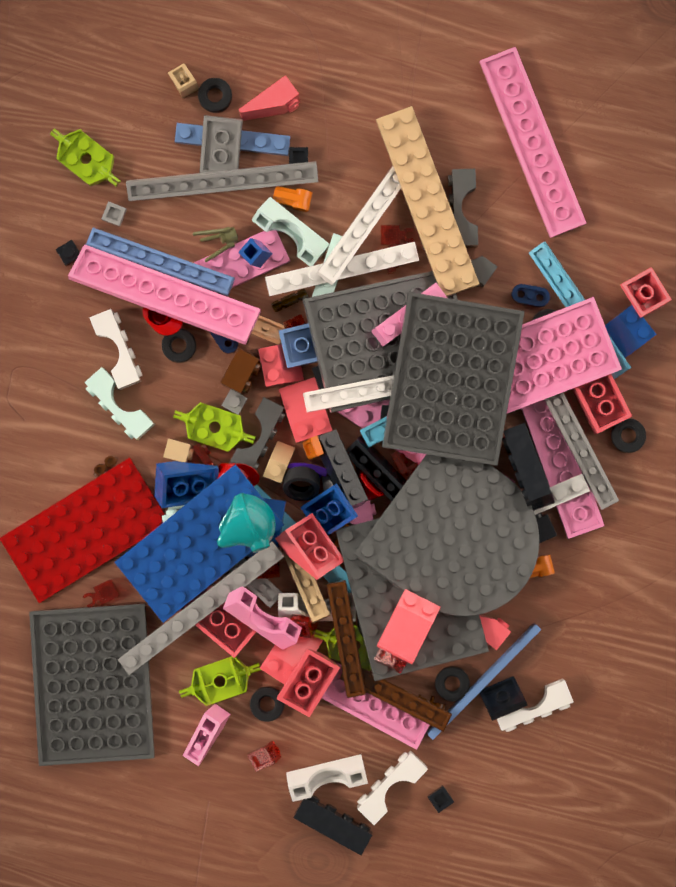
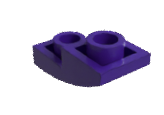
M290 463L288 465L290 469L299 466L309 467L315 470L320 478L327 475L326 469L317 465L307 463Z

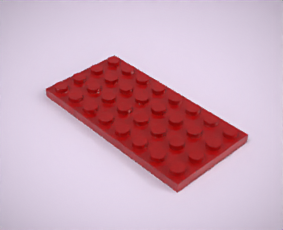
M129 457L0 537V541L38 603H41L140 542L163 523L162 516L166 514Z

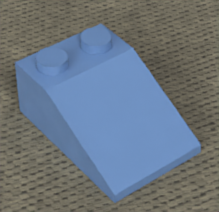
M308 324L279 330L287 368L318 363Z

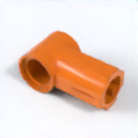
M276 186L273 199L281 205L291 206L295 210L308 212L313 193L304 189L294 190Z
M550 554L537 558L530 578L536 576L543 577L555 573Z

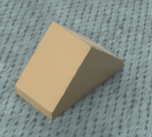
M184 63L168 72L182 98L199 89L196 80Z

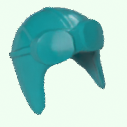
M239 493L234 496L232 504L219 525L221 534L217 540L218 546L227 548L242 545L251 548L253 553L269 548L276 525L273 511L267 503L254 495Z

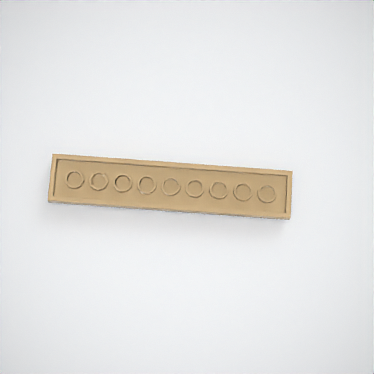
M411 106L376 119L438 286L446 297L478 286V278L413 107Z

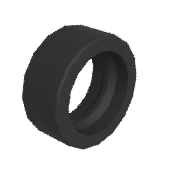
M299 466L293 467L285 473L283 490L289 498L297 501H308L318 495L320 477L315 470ZM295 481H306L312 485L299 487L292 483Z

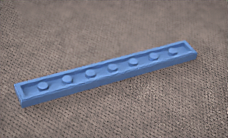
M92 228L86 243L87 246L227 297L235 280L234 277L96 228Z
M535 623L532 624L469 688L465 696L448 710V712L452 713L448 724L542 630ZM432 726L427 731V734L433 740L441 730Z

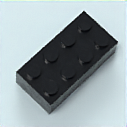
M523 423L504 430L505 437L502 438L507 454L511 453L508 457L514 472L518 471L515 475L521 489L525 488V490H522V494L527 507L532 506L533 511L555 503L526 424Z

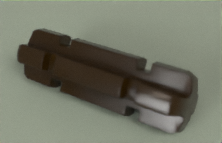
M298 290L296 294L294 292L281 298L280 301L272 302L273 310L278 312L283 307L287 308L298 303L299 300L302 301L308 298L306 290Z

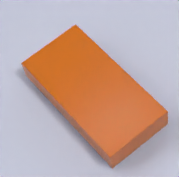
M318 436L311 437L302 443L309 460L324 454Z

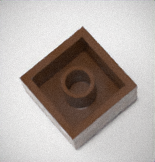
M238 348L220 383L241 395L244 392L248 393L253 385L251 379L253 376L257 377L262 368L260 365L261 361Z

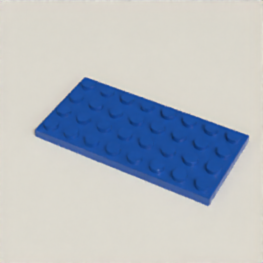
M236 464L114 562L163 623L252 552L251 548L247 546L236 545L221 548L217 544L221 534L219 525L232 504L234 496L239 493L250 494L267 503ZM273 511L275 516L276 532L285 524Z

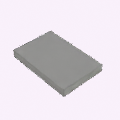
M204 115L200 173L239 169L243 119Z

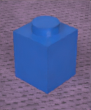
M250 238L238 252L250 265L259 268L273 254L261 241Z

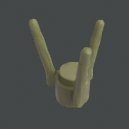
M234 227L193 232V236L216 234L201 238V242L220 238L222 244H227L204 260L205 262L210 261L227 249L235 247L234 242L238 241Z

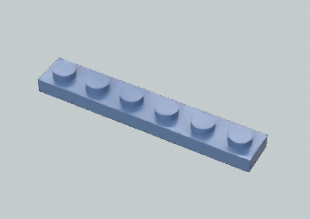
M177 123L175 143L202 146L203 126ZM242 130L240 151L288 156L291 137Z

